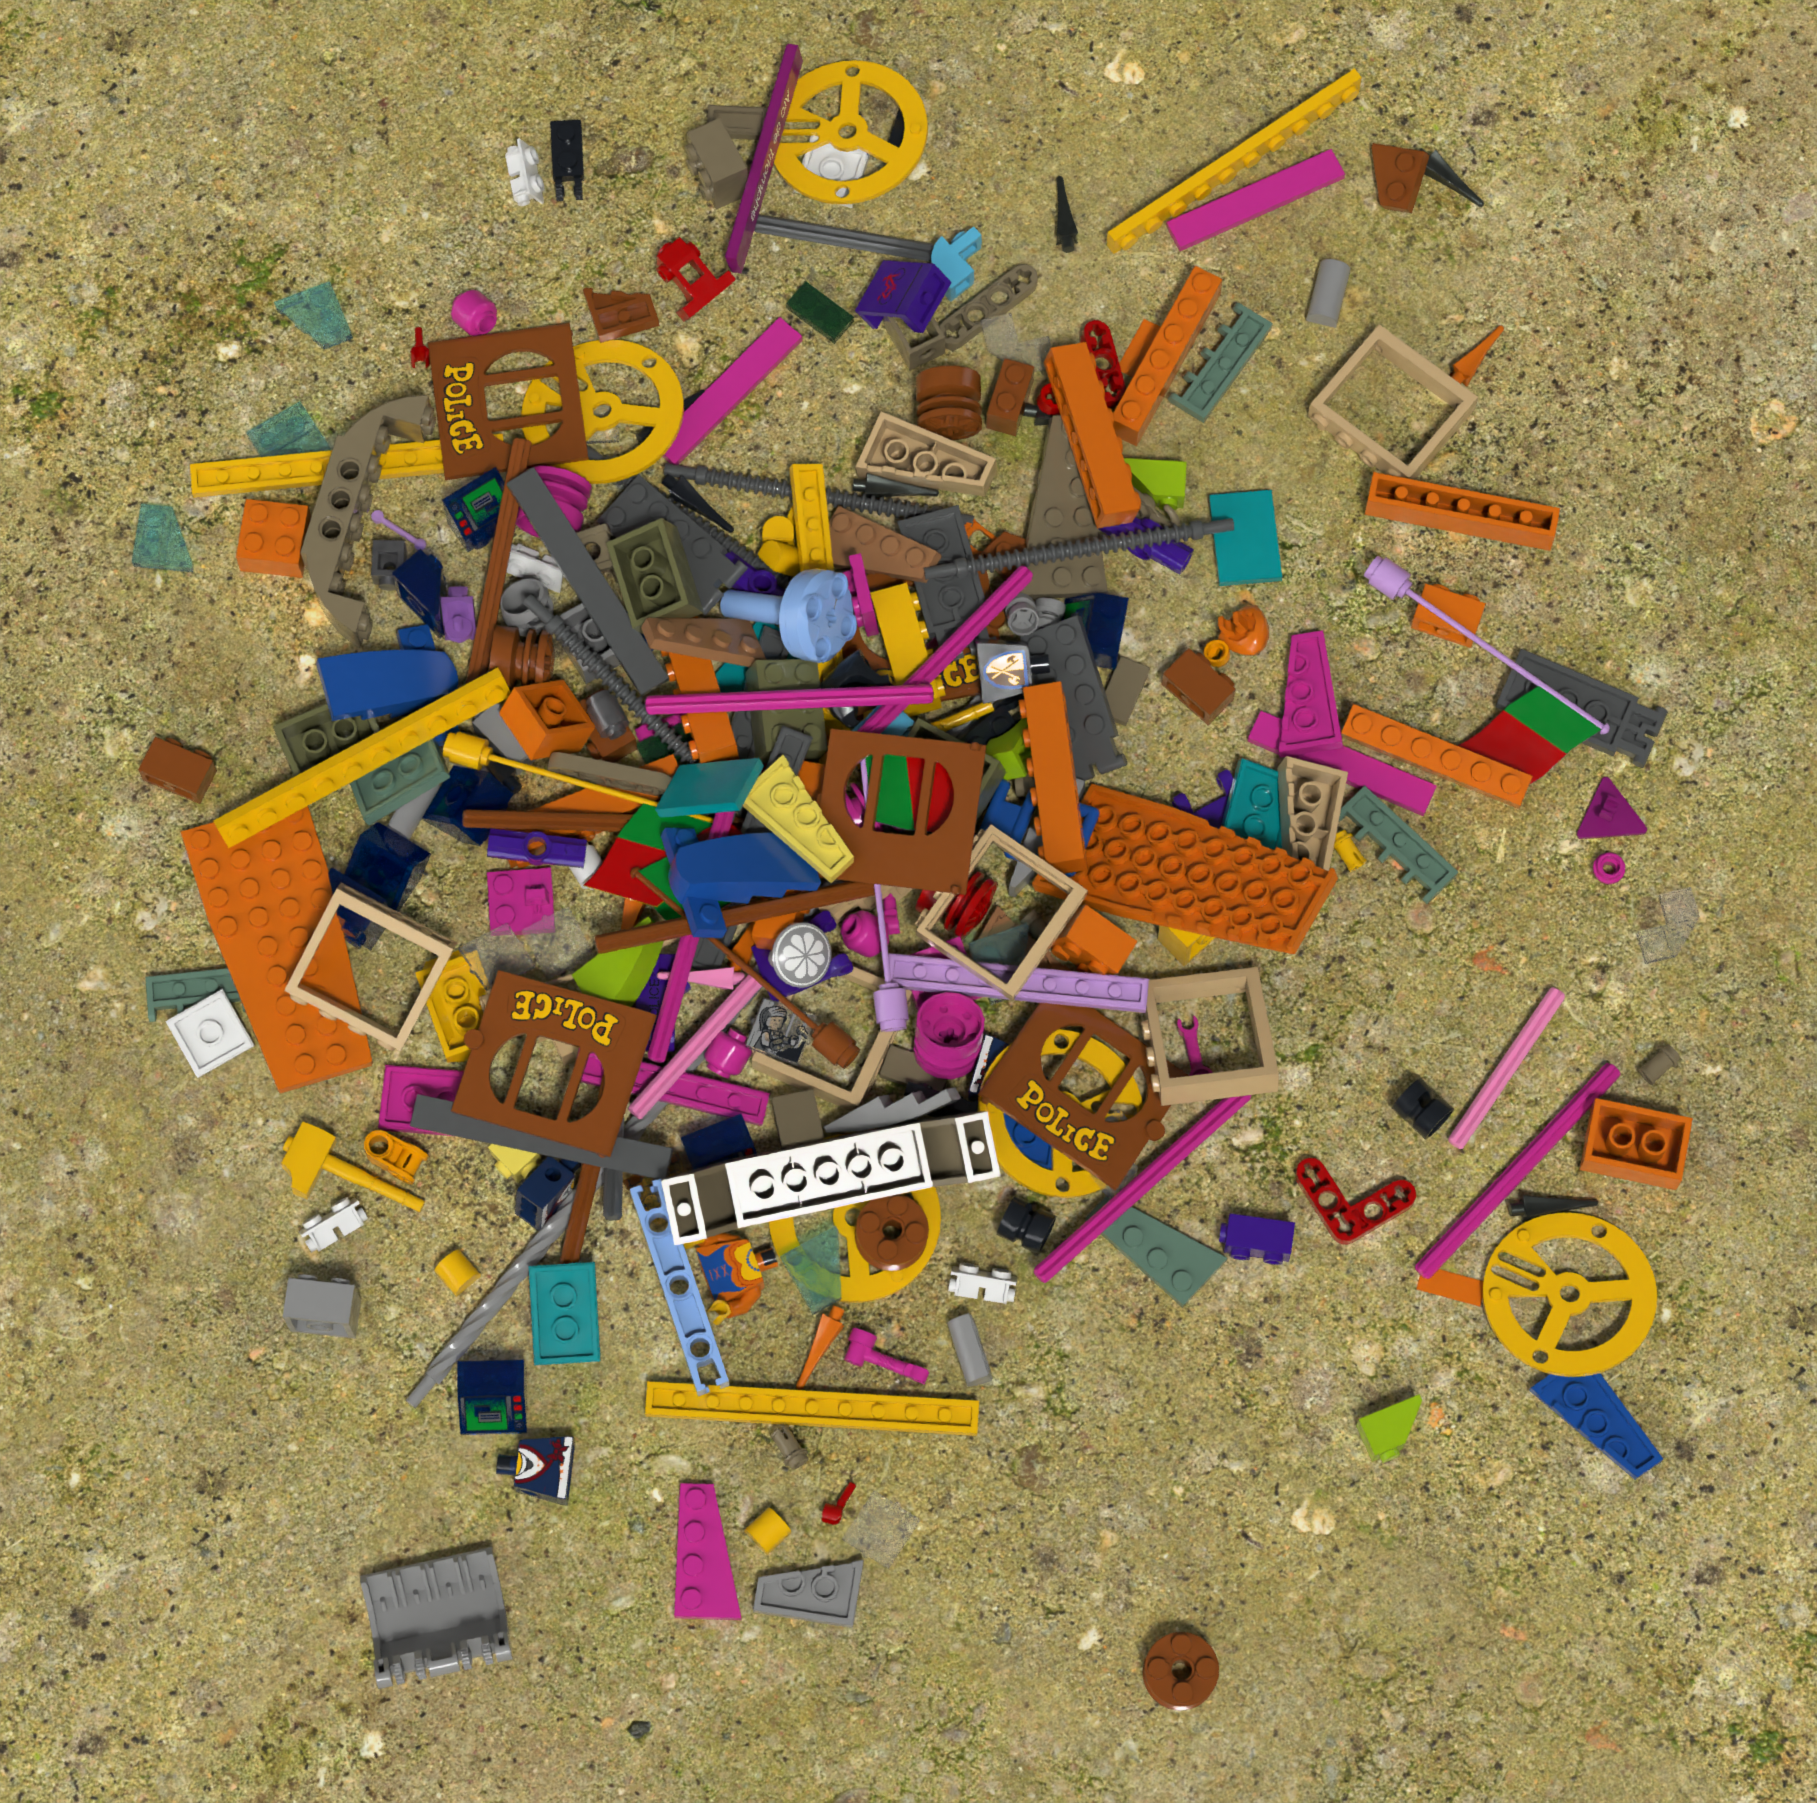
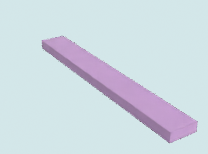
M889 953L892 983H898L899 988L936 993L951 992L966 996L1010 1000L951 959ZM977 962L1006 983H1008L1019 967L1015 965ZM1036 968L1014 1000L1146 1013L1149 979Z

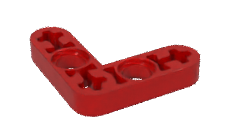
M1093 320L1088 322L1082 330L1080 342H1086L1089 353H1093L1095 359L1104 358L1109 361L1111 366L1109 370H1102L1096 365L1095 371L1098 380L1103 382L1105 390L1109 384L1110 390L1112 392L1116 391L1114 397H1112L1110 392H1105L1104 397L1107 408H1113L1119 404L1126 391V386L1111 331L1104 322ZM1092 331H1094L1096 336H1101L1098 344L1095 336H1090ZM1051 383L1046 384L1038 394L1037 405L1045 414L1058 415L1060 412L1057 402L1053 404L1051 399H1046L1048 394H1051L1052 398L1055 399Z
M1316 1158L1303 1159L1298 1164L1295 1173L1299 1187L1329 1234L1337 1243L1342 1245H1348L1408 1211L1416 1199L1415 1187L1406 1180H1397L1350 1207L1320 1160ZM1305 1167H1308L1310 1170L1317 1169V1182L1320 1186L1323 1182H1326L1327 1185L1320 1187L1315 1193H1312L1311 1190H1314L1316 1185L1310 1177L1304 1179ZM1396 1189H1399L1401 1193L1407 1191L1409 1194L1407 1195L1406 1203H1403L1401 1199L1393 1202L1390 1206L1393 1211L1389 1212L1386 1202L1395 1197ZM1322 1194H1333L1337 1199V1205L1333 1209L1322 1208L1319 1204V1197ZM1376 1204L1382 1210V1217L1378 1220H1370L1365 1216L1364 1208L1367 1205ZM1341 1209L1345 1211L1340 1216L1345 1225L1350 1223L1353 1225L1351 1235L1349 1236L1345 1232L1341 1234L1338 1232L1340 1222L1336 1217L1332 1221L1329 1220V1217L1335 1216Z

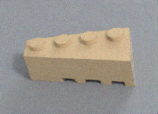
M882 411L855 467L859 478H865L867 473L914 486L983 497L986 496L998 469L996 458Z
M1286 756L1277 767L1279 775L1282 849L1287 851L1288 856L1302 860L1303 857L1314 861L1315 866L1329 871L1348 772Z

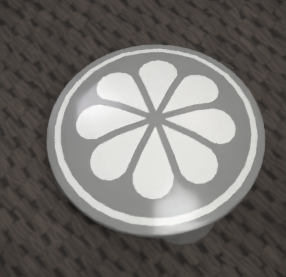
M793 922L776 938L768 960L770 965L774 967L778 977L786 984L798 988L809 987L820 981L826 974L831 962V946L825 933L817 926L810 923Z

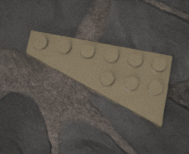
M1053 415L1048 423L1043 449L1044 457L1041 471L1038 475V488L1033 501L1025 542L1028 551H1031L1033 546L1036 549H1040L1041 545L1049 548L1051 543L1056 547L1059 542L1066 545L1067 541H1071L1074 544L1077 539L1081 542H1084L1085 538L1093 541L1095 536L1100 540L1099 528L1097 529L1061 415ZM1102 551L1099 556L1092 553L1091 557L1083 554L1081 559L1075 555L1073 560L1065 557L1064 561L1057 558L1055 563H1052L1051 560H1047V564L1039 561L1037 566L1030 563L1027 568L1033 573L1032 581L1020 592L1028 594L1032 599L1104 597L1108 590Z

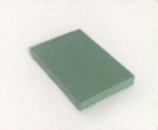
M434 737L351 782L350 785L363 820L368 825H371L449 779L450 774Z

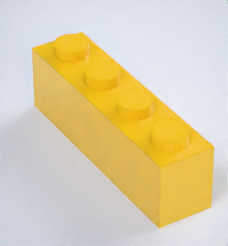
M907 582L870 593L896 686L903 685L934 653L933 649L926 650L924 640L929 639L925 621H918L915 611L921 610L916 592L910 593ZM941 677L935 678L930 683L934 692L932 703L909 704L903 710L904 713L912 717L942 708L940 697L946 696Z

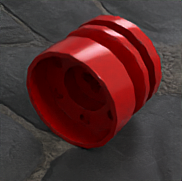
M981 871L976 872L968 880L966 895L957 894L945 911L947 916L944 922V929L950 931L956 926L955 936H960L961 940L966 938L983 920L992 904L993 896L998 887V882L992 878L987 879L983 883L984 873ZM922 890L915 906V910L921 914L925 908L929 911L937 901L933 898L936 891Z

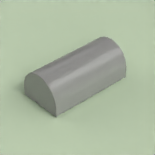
M1324 259L1321 261L1306 321L1334 328L1337 327L1351 270L1349 265L1335 259Z
M440 785L435 786L396 809L388 823L387 833L408 842L438 792Z
M967 1313L947 1322L966 1385L973 1387L991 1382L993 1376L972 1315Z

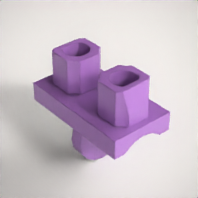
M466 586L449 587L448 597H441L445 640L462 643L468 639L474 640L477 626L473 596H468V587Z

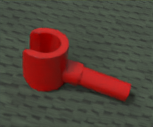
M421 327L415 328V346L410 351L412 368H415V362L417 361L425 362L426 368L430 365L429 349L423 344V331Z
M849 1482L836 1505L825 1503L822 1512V1522L832 1525L839 1524L846 1502L856 1488L854 1483Z

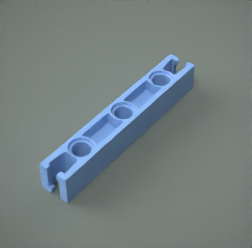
M660 1178L652 1181L653 1186L650 1189L652 1193H659L661 1207L645 1211L640 1200V1192H643L642 1185L630 1188V1194L697 1395L701 1396L710 1391L708 1386L705 1387V1384L700 1382L697 1370L699 1367L707 1366L710 1363L715 1365L720 1377L715 1382L717 1386H720V1389L728 1387L729 1380L684 1245H674ZM655 1218H663L667 1221L668 1226L664 1231L657 1233L650 1229L651 1221ZM676 1280H684L688 1283L689 1288L684 1294L677 1295L670 1290L671 1284ZM697 1342H704L709 1346L710 1350L704 1357H695L691 1353L692 1346Z

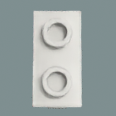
M518 138V146L508 147L505 154L509 175L513 177L520 174V177L510 180L513 199L518 203V206L528 205L530 203L529 200L533 198L543 204L542 191H544V183L538 174V154L533 146H529Z
M520 543L517 546L512 544L507 573L522 579H537L548 589L560 593L562 580L565 576L554 559L545 555L542 561L538 560V551L522 546Z
M345 1197L331 1206L333 1211L323 1217L320 1214H316L302 1223L304 1228L298 1232L302 1237L309 1235L310 1238L305 1243L311 1253L315 1250L320 1252L338 1240L332 1230L338 1226L343 1236H346L364 1225L363 1222L368 1217L362 1208L355 1210L354 1207L360 1204L356 1198L349 1200L348 1197Z
M960 1263L959 1267L953 1266L951 1270V1275H956L957 1279L950 1278L948 1291L955 1292L954 1296L977 1299L979 1287L986 1288L984 1300L1007 1304V1301L1014 1302L1016 1289L1009 1287L1010 1285L1016 1286L1018 1277L1011 1276L1012 1272L1006 1269L993 1268L992 1272L980 1271L978 1265Z

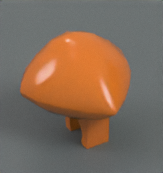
M1245 605L1236 612H1233V616L1229 620L1224 619L1223 616L1218 617V626L1221 632L1217 640L1224 641L1228 645L1229 650L1244 656H1256L1266 647L1269 639V625L1264 613L1257 605Z

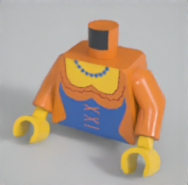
M724 1232L707 1239L683 1244L685 1249H691L696 1245L700 1246L696 1248V1253L713 1299V1303L706 1311H715L719 1314L713 1321L715 1325L721 1324L726 1318H733L748 1313L760 1298L761 1290L765 1288L761 1272L778 1267V1262L772 1248L754 1254L749 1239H742L739 1235Z

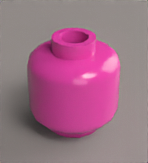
M472 289L459 294L454 299L451 317L469 335H482L494 328L497 321V308L484 294Z
M863 910L849 915L841 927L843 944L848 949L864 957L871 958L881 952L878 916ZM885 922L886 937H887V946H888V944H889V927H888V924Z
M730 1028L728 1032L720 1031L704 1052V1058L708 1062L706 1067L728 1079L731 1075L741 1074L752 1054V1048L746 1045L747 1043L745 1042L747 1036L734 1028Z

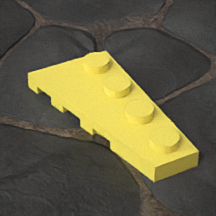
M785 756L779 757L757 778L743 807L825 879L832 883L854 862V856L832 824H829L823 816L822 810L816 801H813L805 790V785L798 775L794 774Z

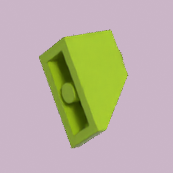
M1124 458L1125 463H1128L1131 468L1133 487L1142 494L1146 493L1151 496L1155 501L1156 507L1164 510V505L1167 504L1174 510L1177 508L1183 509L1187 462Z
M1420 1394L1358 1419L1356 1427L1372 1462L1381 1459L1382 1463H1385L1401 1455L1399 1451L1403 1450L1422 1402Z

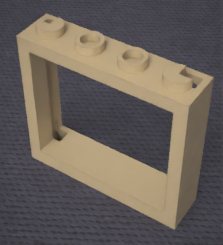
M1379 324L1311 402L1308 417L1317 423L1319 430H1326L1332 434L1337 443L1343 448H1351L1359 454L1360 459L1369 467L1375 466L1387 475L1415 480L1476 408L1478 396ZM1373 350L1384 356L1455 409L1408 466L1326 405Z
M990 824L986 831L981 829L974 837V849L971 855L969 876L990 846L995 844L1067 893L1068 897L1008 983L931 932L956 895L945 892H936L933 898L937 900L930 911L925 908L915 922V925L918 926L916 936L1011 1001H1014L1086 898L1088 890Z
M341 883L336 888L284 991L290 993V998L301 1005L309 1003L319 1008V1013L330 1020L336 1021L338 1018L349 1024L348 1028L351 1031L365 1036L366 1033L378 1039L377 1043L380 1046L394 1051L395 1048L401 1051L450 959L457 942ZM340 905L439 956L399 1034L300 983Z
M854 966L851 973L840 976L873 991H879V985L885 984L884 979ZM906 990L907 1006L909 1009L912 1003V991ZM796 994L786 998L792 1003ZM779 1001L777 1006L786 1009L788 1012L789 1009ZM771 1017L769 1026L772 1028L770 1029L778 1031L777 1028L781 1027L784 1018ZM880 1029L851 1092L767 1056L768 1052L751 1047L752 1054L750 1056L752 1057V1068L803 1091L813 1089L815 1096L853 1111L864 1105L898 1031L881 1032ZM765 1032V1040L770 1042L769 1033Z
M1258 967L1149 980L1145 1013L1146 1020L1141 1021L1143 1040L1150 1041L1151 1047L1146 1048L1148 1067L1154 1066L1155 1074H1151L1152 1090L1159 1092L1161 1106L1278 1092L1279 1072ZM1246 992L1260 1067L1169 1078L1156 1003Z

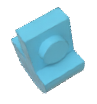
M974 226L967 232L962 231L952 239L951 244L943 237H940L932 250L931 263L935 264L952 282L945 293L946 298L950 302L974 284V269L966 262L969 257L981 249L982 235Z

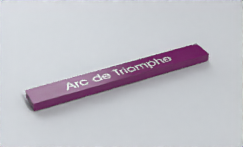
M795 44L786 45L725 254L729 269L733 273L742 274L803 64L799 46Z

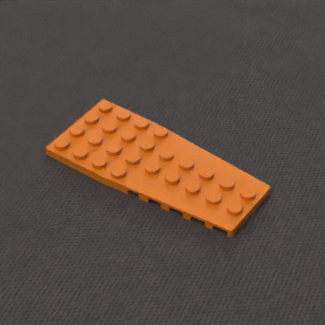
M1091 784L1080 802L1097 808L1100 814L1086 847L1088 870L1078 871L1073 877L1069 878L1088 890L1087 896L1081 905L1086 904L1102 912L1295 954L1338 880L1336 871L1333 868H1330L1329 871L1319 868L1310 859L1304 857L1302 860L1288 856L1286 850L1278 847L1275 850L1261 845L1260 840L1250 836L1248 839L1241 838L1235 835L1234 830L1221 826L1220 829L1209 825L1208 820L1171 806ZM1037 874L1032 882L1034 890L1063 900L1068 897L1067 893L1039 874Z
M308 806L230 848L226 845L214 822L181 831L208 923L230 972L278 1092H288L372 1066L367 1035L362 1036L351 1031L348 1028L349 1024L338 1018L334 1021L322 1016L319 1013L320 1009L309 1003L301 1005L290 998V993L284 991L333 896L332 880ZM337 911L300 983L362 1015L342 924H340L341 919L340 915H337Z

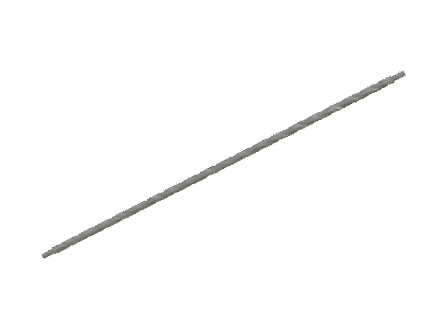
M981 694L976 695L965 709L982 703ZM976 719L948 730L946 733L956 737ZM888 825L882 826L885 833H889L892 828ZM826 879L819 888L849 881L834 880L830 883ZM818 908L811 909L809 914L804 915L803 923L809 922L821 911ZM756 964L753 970L762 977L759 967ZM761 988L756 992V994L747 1002V1004L743 1008H745L753 1000V998L758 994ZM740 1010V1011L737 1013V1015L727 1024V1026H726L722 1031L727 1032V1030L730 1028V1026H731V1025L736 1021V1019L738 1018V1016H739L741 1010ZM705 1050L685 1071L686 1073L692 1074L705 1059ZM658 1101L642 1119H637L633 1115L624 1126V1138L638 1141L646 1127L657 1118L668 1103ZM600 1167L595 1193L604 1183V1168ZM577 1185L561 1203L556 1213L530 1241L523 1254L512 1263L499 1279L491 1293L472 1312L459 1332L433 1360L425 1373V1377L405 1400L410 1406L416 1409L435 1384L439 1385L454 1363L465 1354L481 1334L486 1324L513 1295L519 1283L529 1275V1266H536L547 1253L551 1244L565 1231L569 1224Z

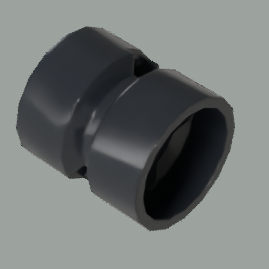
M1419 1078L1397 1099L1392 1109L1405 1121L1412 1120V1128L1426 1140L1446 1122L1453 1113L1454 1108L1442 1097L1435 1098L1433 1096L1434 1089L1422 1078Z
M1015 1196L1000 1222L997 1235L1011 1242L1019 1239L1023 1248L1039 1254L1052 1231L1057 1216L1041 1208L1033 1211L1031 1203Z

